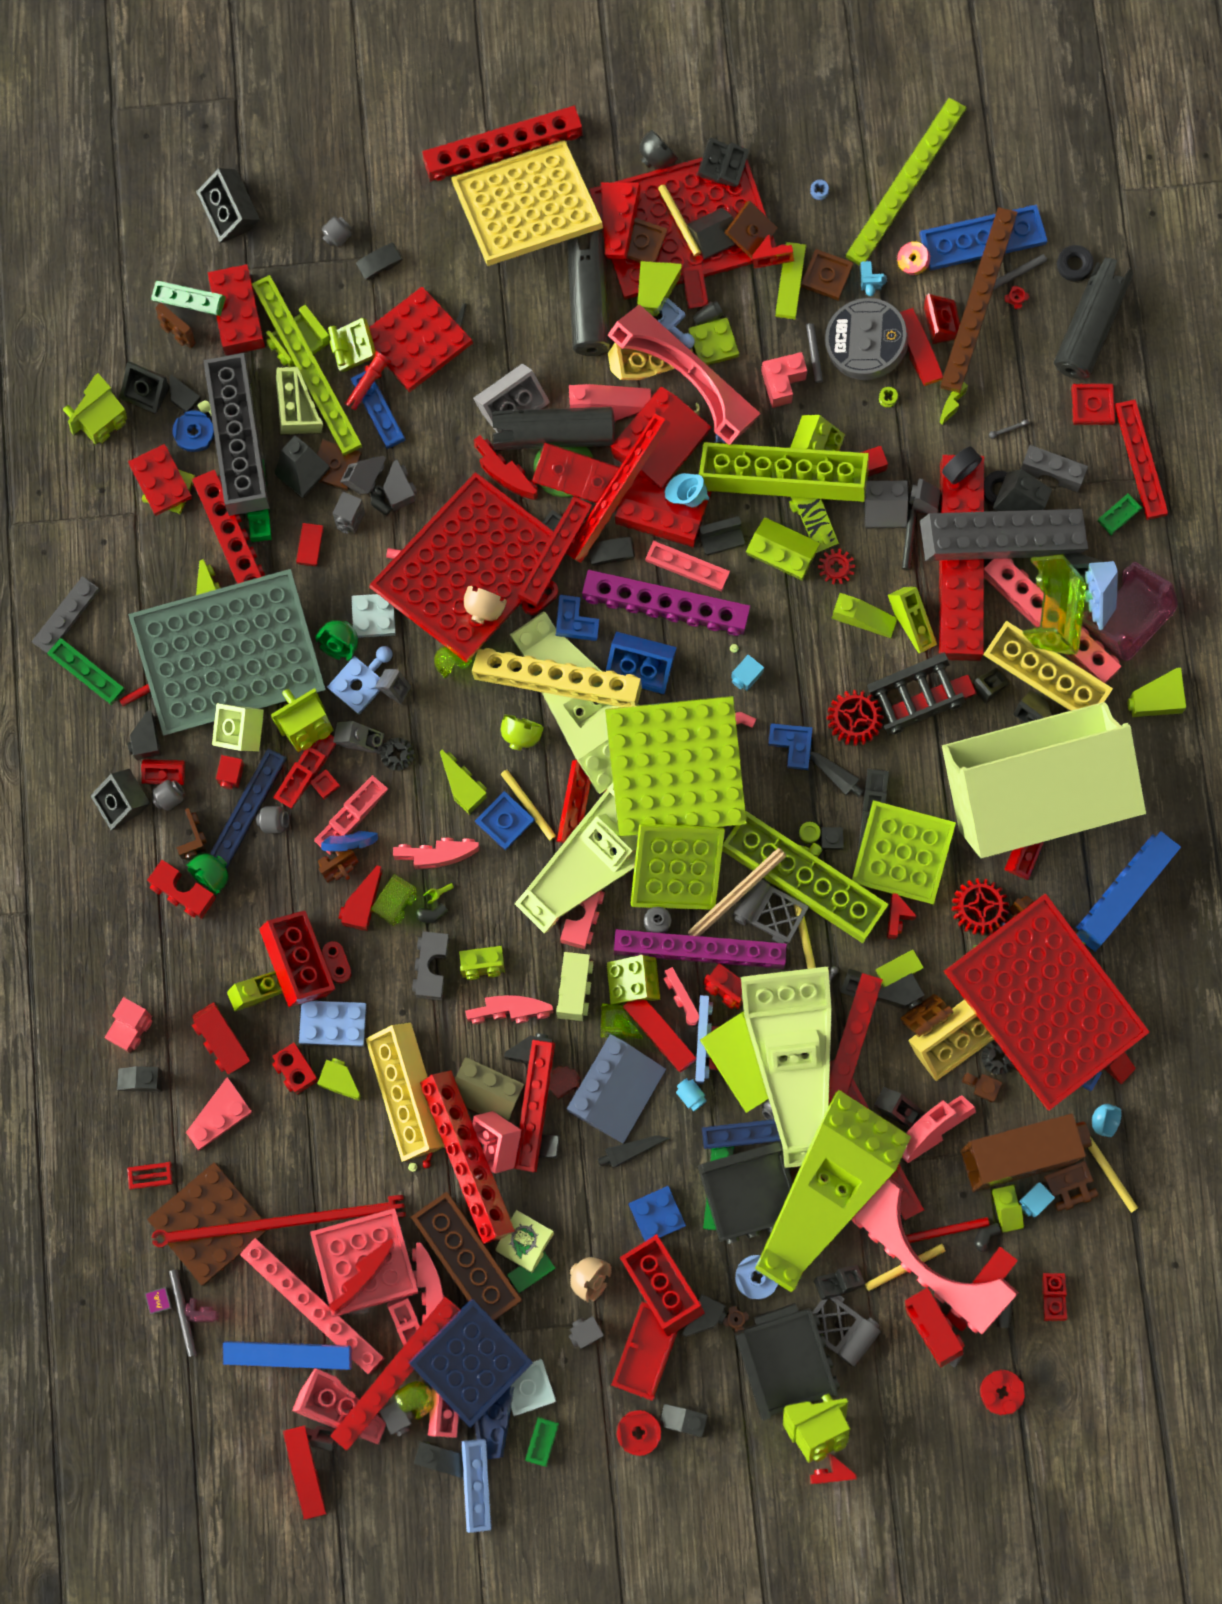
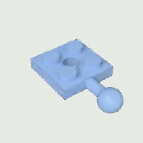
M667 299L660 311L662 318L657 321L688 349H691L695 342L693 336L688 333L683 334L676 328L685 318V313Z
M387 646L378 648L376 658L368 667L354 656L327 688L359 715L380 692L375 687L380 677L374 672L382 662L386 663L392 659V650ZM359 680L362 682V688L357 691L352 690L351 684Z

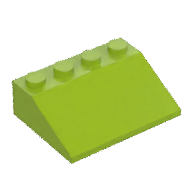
M743 1011L701 1038L700 1042L747 1113L769 1098Z

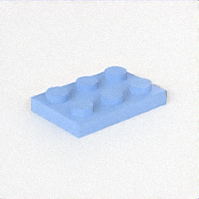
M310 1001L301 1004L299 1044L364 1047L366 1003Z

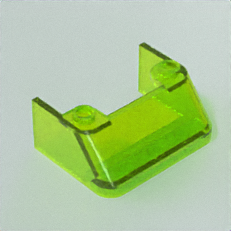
M1064 555L1033 557L1031 562L1039 570L1036 584L1044 593L1040 627L1023 630V635L1035 648L1066 655L1077 654L1079 651L1085 599L1084 579Z

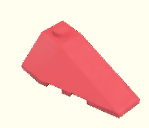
M593 384L569 385L570 408L612 407L614 423L625 417L637 415L651 399L650 388Z
M315 1368L302 1387L293 1412L336 1429L358 1403L359 1399L337 1377ZM376 1415L359 1438L379 1444L386 1426L385 1421Z

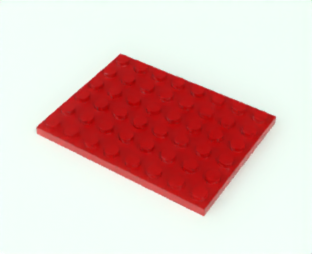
M702 158L612 182L639 183L641 190L635 218L667 228V234L656 262L681 264V268L702 265L704 277L753 264V259L738 245L707 259H704L702 254L694 256L658 190L661 185L667 187L686 224L721 208L725 209L735 219L747 201H751L766 216L747 159L737 187L697 176ZM601 186L589 189V193L603 225ZM772 235L770 238L771 247L775 248L776 244ZM611 259L624 300L638 296L641 263L630 259ZM682 271L676 285L683 283Z
M475 472L370 583V589L467 663L523 602V600L518 598V594L552 536L553 531ZM472 586V591L475 592L480 588L501 597L499 601L507 600L502 614L496 620H484L483 624L473 621L472 615L464 607V596L467 587Z
M1043 894L944 970V973L1047 1110H1051L1149 1033V1030L1047 894Z

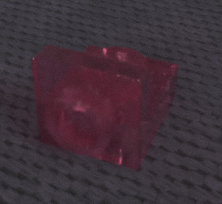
M190 1298V1303L186 1304V1317H189L190 1321L219 1322V1313L213 1311V1307H200V1311H197V1299Z

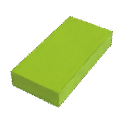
M911 950L877 968L875 971L879 978L883 979L882 983L886 987L910 973L915 974L922 970L923 966L914 950Z

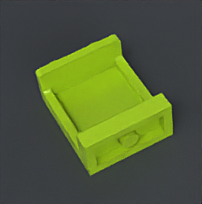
M304 305L299 308L300 314L293 319L314 355L330 344V338L308 307ZM268 330L266 332V343L272 351L275 349L279 355L277 357L284 366L295 367L277 331L271 333Z

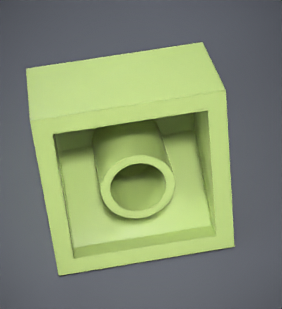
M217 704L212 745L240 751H259L264 710Z

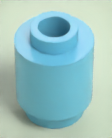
M686 1078L677 1085L678 1090L676 1093L688 1109L691 1108L693 1112L707 1102L704 1098L705 1094L693 1079L688 1081Z

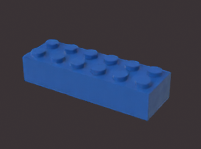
M1161 831L1157 836L1152 834L1141 847V850L1128 863L1129 866L1124 868L1089 911L1092 915L1088 913L1076 927L1079 930L1077 936L1080 940L1096 952L1181 847Z

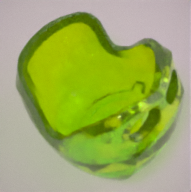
M442 646L434 657V665L443 678L449 676L454 664L465 669L472 662L471 658L466 663L445 646Z
M421 1381L407 1383L394 1394V1398L402 1411L409 1412L412 1410L415 1418L418 1420L429 1413L434 1406V1398L430 1389Z

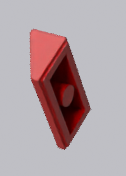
M144 759L142 761V784H161L165 780H175L180 785H184V760Z
M1044 842L1012 850L1004 870L1029 880Z

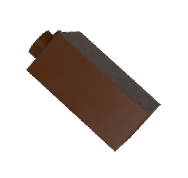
M1073 1113L972 1140L960 1151L972 1192L1071 1166L1086 1156L1085 1148L1091 1147L1092 1141L1085 1121L1076 1123Z

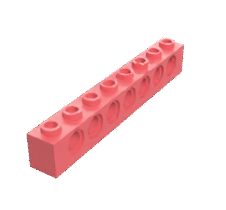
M1011 558L993 559L984 568V579L1075 665L1105 684L1120 670L1119 660L1114 655H1109L1099 641H1094L1089 636L1086 628L1083 626L1079 627L1074 622L1073 616L1061 610L1058 602L1051 597L1049 598L1039 584H1034L1024 570H1019ZM1008 573L1012 576V579L1006 580L1002 574ZM1023 587L1026 589L1027 593L1021 594L1018 592L1017 588ZM1038 601L1042 607L1035 608L1032 602ZM1052 615L1056 617L1057 622H1050L1047 616ZM1062 630H1069L1072 636H1065ZM1084 644L1087 647V651L1079 650L1077 645ZM1093 658L1100 659L1102 665L1094 664Z
M254 1238L240 1255L336 1345L352 1346V1360L367 1374L371 1375L385 1358L340 1316L332 1317L330 1307L260 1241Z

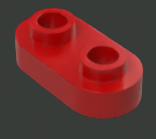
M551 581L546 589L551 590L552 593L550 595L544 593L538 605L534 608H530L528 606L530 603L523 601V611L528 615H536L554 601L558 596V586L555 582Z
M328 942L323 947L322 955L330 976L336 983H345L351 977V968L344 949L338 942ZM331 949L337 950L335 955H330L329 951ZM337 969H344V973L342 975H337Z

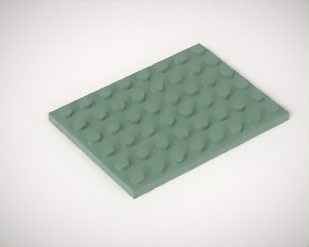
M291 569L128 614L163 735L214 722L217 704L260 709L287 701L282 694L286 689H290L295 698L301 697L314 688L317 692L325 690Z

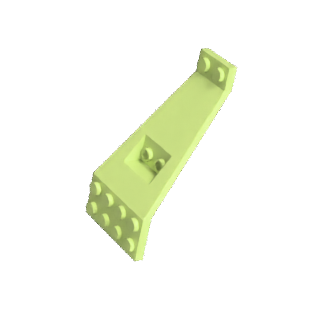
M542 612L510 634L523 657L532 656L537 660L543 661L550 659L559 664L571 663L577 667H592L597 671H601L565 637L555 636L556 628L546 612ZM536 671V672L533 673V675H534V676H538V675H540L542 672H541V671ZM556 675L553 677V679L557 680L560 679L562 676ZM575 679L573 683H580L582 679ZM598 682L593 686L600 687L603 683ZM619 686L614 688L615 691L622 690ZM542 692L575 758L596 791L601 794L613 783L605 709L619 708V706L603 703L594 704L592 701ZM578 708L582 709V713L580 715L576 714V710Z
M613 783L515 903L544 933L548 932L562 915L635 868L638 835L619 836ZM598 833L602 835L601 840L598 838ZM614 847L617 849V854L613 853Z
M828 967L741 977L745 1020L782 1142L785 1168L802 1165L817 1129L828 1109L831 1036V996Z

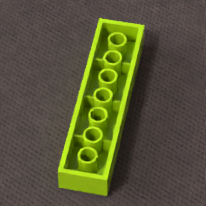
M704 442L699 475L703 477L707 491L864 502L869 470L868 453Z
M746 811L747 824L734 827L723 843L722 851L754 871L774 851L781 848L785 852L786 857L764 879L794 899L809 906L811 910L861 943H864L885 912L888 904Z

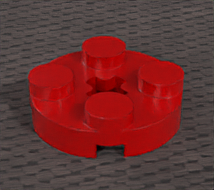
M995 1371L983 1379L980 1386V1397L984 1406L990 1412L997 1415L1011 1414L1019 1409L1024 1401V1384L1016 1374L1010 1371ZM1004 1386L1008 1396L1000 1399L999 1393L996 1390Z
M642 1410L626 1414L617 1427L619 1444L626 1452L636 1456L650 1453L657 1447L661 1437L658 1421L653 1415ZM637 1426H640L641 1430H645V1435H642L641 1440H637V1436L632 1435V1432L636 1431Z

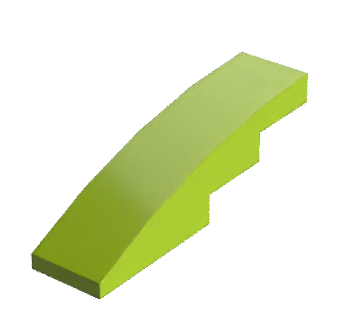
M786 242V245H792L794 261L783 263L775 317L795 319L806 245Z

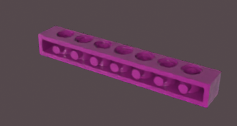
M592 570L587 571L582 592V599H585L590 604L603 603L612 609L621 607L631 613H638L639 611L653 618L661 616L666 617L671 622L684 621L693 627L702 625L711 631H719L720 629L734 636L744 635L750 610L749 605ZM603 587H607L610 589V592L608 594H602L599 590ZM628 592L631 596L623 599L620 597V594ZM643 596H647L651 599V601L648 603H642L640 601V598ZM668 601L671 603V606L664 608L660 603ZM684 605H687L691 608V610L689 612H683L680 608ZM703 610H709L712 614L708 617H704L701 615L700 612ZM728 614L732 619L730 621H723L721 616Z
M616 929L614 955L633 957L645 955L656 957L657 959L784 969L787 944Z

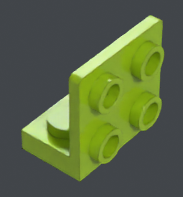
M502 946L459 951L461 974L463 978L467 977V980H476L480 978V975L487 974L488 977L501 976L502 972H505Z
M640 955L607 963L611 1004H620L640 999L660 1000L656 957Z

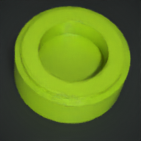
M806 822L800 827L799 837L804 843L813 844L820 837V828L814 822Z

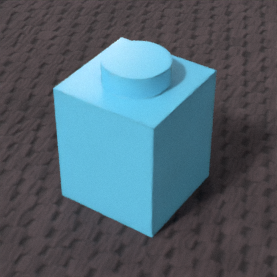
M747 655L732 672L731 679H733V684L739 689L744 688L748 691L763 674L764 667L750 655Z
M1039 1182L1019 1203L1022 1205L1023 1213L1028 1217L1031 1215L1034 1218L1055 1197Z

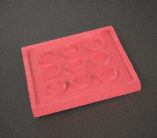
M395 1208L310 1232L329 1304L345 1293L342 1284L358 1273L355 1266L357 1262L392 1238L394 1241L392 1252L372 1282L352 1303L336 1316L418 1293Z

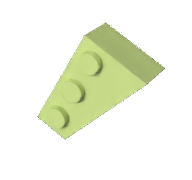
M298 367L277 368L276 385L280 433H322V420L318 416L314 402L309 396L308 389Z
M564 952L559 1001L556 1011L558 1019L583 1021V1015H588L589 1003H585L586 994L590 995L591 982H587L588 973L592 974L594 963V961H590V955Z

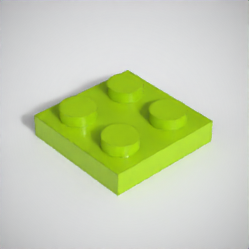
M727 317L688 328L689 334L693 336L695 341L693 347L696 356L707 366L739 357Z

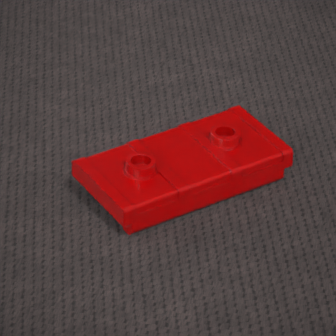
M545 442L532 482L597 503L620 467Z
M641 1301L611 1386L653 1401L678 1331L667 1336L651 1308L645 1302Z

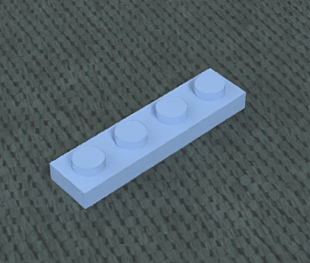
M701 995L699 1003L696 1084H704V1079H709V1066H705L706 1057L710 1058L700 1042V1039L711 1032L712 1023H708V1015H712L713 1002H709V996Z
M486 1440L462 1441L467 1532L491 1530Z

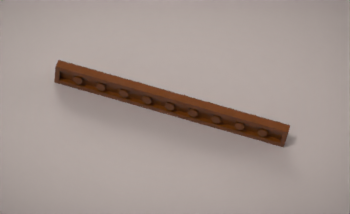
M1000 207L997 209L941 382V389L961 393L1018 212Z

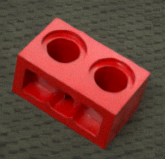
M294 1042L272 1056L275 1060L272 1065L278 1074H284L286 1080L283 1082L289 1092L294 1090L298 1095L319 1081ZM286 1056H292L294 1059L290 1066L283 1065V1059ZM297 1074H304L305 1080L303 1083H294V1077Z

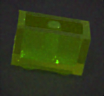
M394 874L372 906V913L392 926L396 922L400 923L406 914L404 910L408 904L411 906L418 896L416 894V887Z

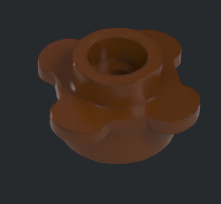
M733 1306L729 1308V1314L723 1320V1323L726 1327L730 1326L737 1332L743 1330V1325L749 1319V1315L746 1312L742 1313L737 1307Z

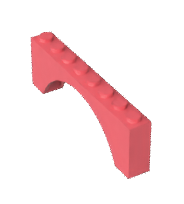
M640 304L618 320L608 333V336L622 349L643 351L656 356L673 366L691 381L702 394L711 410L714 420V432L728 445H731L761 414Z
M889 1177L854 1215L853 1223L861 1229L864 1227L870 1232L868 1236L876 1243L880 1241L886 1247L884 1250L888 1255L901 1260V1266L909 1273L913 1271L919 1277L917 1280L925 1288L930 1287L935 1291L934 1296L942 1303L946 1301L952 1307L950 1309L952 1313L958 1318L963 1317L969 1322L967 1326L973 1332L983 1334L1019 1292L1003 1278L987 1283H963L946 1278L928 1267L917 1256L906 1238L900 1212L903 1188Z

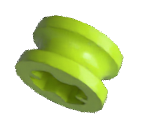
M892 387L883 388L879 395V403L886 408L894 406L898 397L897 391ZM885 394H887V396L891 394L892 401H889V399L888 401L884 400Z

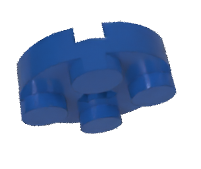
M187 411L174 422L173 436L180 448L189 452H198L209 448L214 438V428L211 420L203 412ZM196 427L197 431H199L198 434L191 436V433H188V431Z

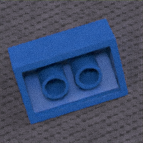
M616 632L611 644L606 671H614L618 675L624 676L628 674L635 675L641 679L642 689L665 694L677 647Z

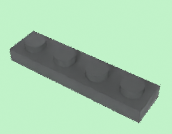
M82 576L32 640V643L48 653L57 641L66 635L100 591L99 587Z

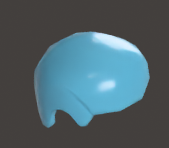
M1103 1104L1098 1107L1092 1116V1127L1095 1133L1101 1136L1112 1137L1120 1124L1121 1109L1111 1104Z

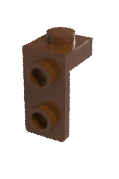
M187 808L185 811L196 840L176 848L181 859L186 858V860H190L198 856V853L206 850L204 844L207 843L203 831H198L197 825L200 822L196 812L192 813Z

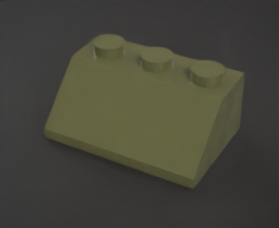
M465 1057L455 1078L466 1108L479 1114L494 1111L507 1121L510 1120L525 1088L523 1083Z

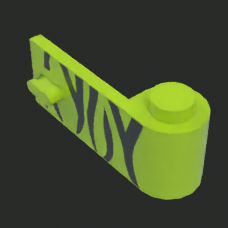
M791 497L789 505L792 512H797L801 516L809 538L821 543L817 552L839 544L821 499Z

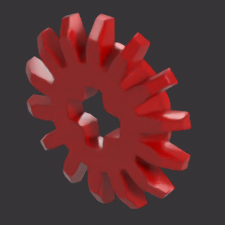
M830 549L831 555L825 552L824 556L826 559H819L823 565H818V568L824 569L823 572L819 573L820 576L827 575L824 579L826 582L832 578L833 585L836 579H838L840 584H843L842 578L849 581L850 579L847 574H854V572L850 571L851 568H855V565H850V562L854 559L853 557L846 558L849 554L848 552L841 555L842 549H838V554H835L834 550ZM834 562H838L842 566L838 572H835L830 567L834 565Z

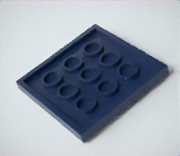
M473 1299L408 1362L469 1427L533 1364Z

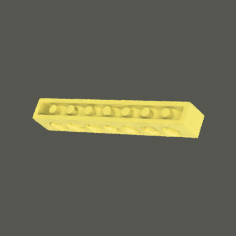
M490 648L477 651L472 668L475 680L619 707L637 706L642 689L641 679L635 675H618L614 671L602 672L592 667H577L571 663L564 665L550 659L545 661L537 660L532 656L521 657L511 652L499 653ZM495 664H501L499 668H492ZM517 667L522 668L518 672H513V669ZM536 671H541V672H542V673H541L540 675H538V676H534V675H533V673L536 672ZM556 675L562 676L560 679H553ZM575 679H582L580 683H573ZM598 682L603 683L600 687L593 686ZM617 686L623 687V689L620 691L614 690V688Z

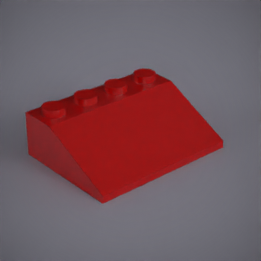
M660 387L611 445L613 457L623 463L654 414L669 421L671 424L667 428L666 433L658 442L654 452L647 459L643 469L638 473L662 489L710 432L712 427L676 395Z
M638 474L618 506L615 524L694 548L709 500H703L696 507L672 503L665 497L666 486L670 480L661 489ZM707 491V495L709 496V499H710V496H711L712 491Z

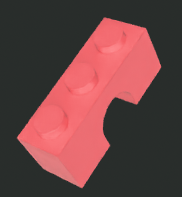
M601 890L579 904L586 911L582 919L578 921L566 919L560 938L561 943L581 949H586L587 944L591 945L594 932H590L592 924H597L600 912H596L598 904L603 903L605 892Z

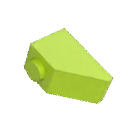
M335 1058L332 1061L326 1060L317 1083L319 1087L360 1101L361 1095L349 1069L344 1066L345 1062Z

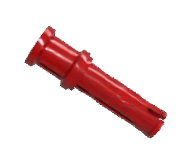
M378 351L375 352L376 356L371 364L366 365V373L345 402L347 406H350L353 400H355L351 406L355 411L376 378L382 377L381 373L385 366L392 362Z

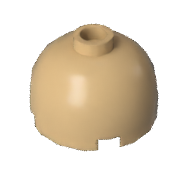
M468 586L464 596V607L472 615V620L482 624L484 620H496L502 614L507 600L499 601L501 597L480 588L475 592L472 591V586Z
M587 1257L579 1263H575L570 1270L571 1287L575 1294L586 1302H589V1300L595 1301L607 1286V1283L603 1282L606 1275L608 1277L611 1275V1265L596 1257Z

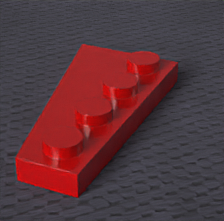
M601 182L605 255L608 259H627L641 190L639 183Z

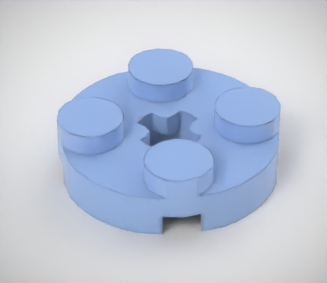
M752 1255L745 1258L736 1270V1285L739 1291L749 1299H764L770 1296L778 1283L764 1274L759 1284L751 1280L754 1271L760 1274L755 1269L760 1255Z

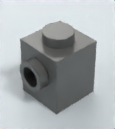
M593 1316L587 1320L582 1317L573 1322V1328L570 1329L572 1334L569 1335L574 1347L579 1345L580 1349L604 1337Z
M401 1400L386 1406L380 1411L391 1435L396 1433L397 1436H400L409 1431L408 1426L412 1425L410 1420L413 1419V1415L408 1406L404 1408Z

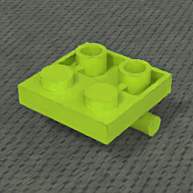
M361 318L338 330L336 326L328 328L333 354H335L339 371L345 372L375 358V348L366 319Z

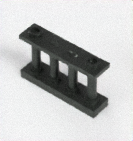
M945 652L867 685L872 698H879L889 720V724L884 725L888 735L891 733L892 735L899 734L904 730L903 728L948 709H958L965 703L962 693L955 694L945 671L946 667L950 666ZM933 672L938 674L948 699L936 703L926 680L927 675ZM914 680L918 681L929 706L920 711H916L906 687L907 683ZM895 688L899 690L909 713L908 716L897 720L887 696L888 691Z

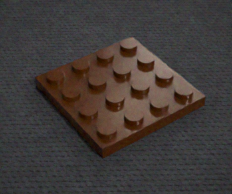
M214 1162L147 1220L155 1230L161 1229L166 1232L261 1220L262 1218ZM268 1230L168 1243V1246L201 1286H204L237 1258L254 1238L258 1240Z

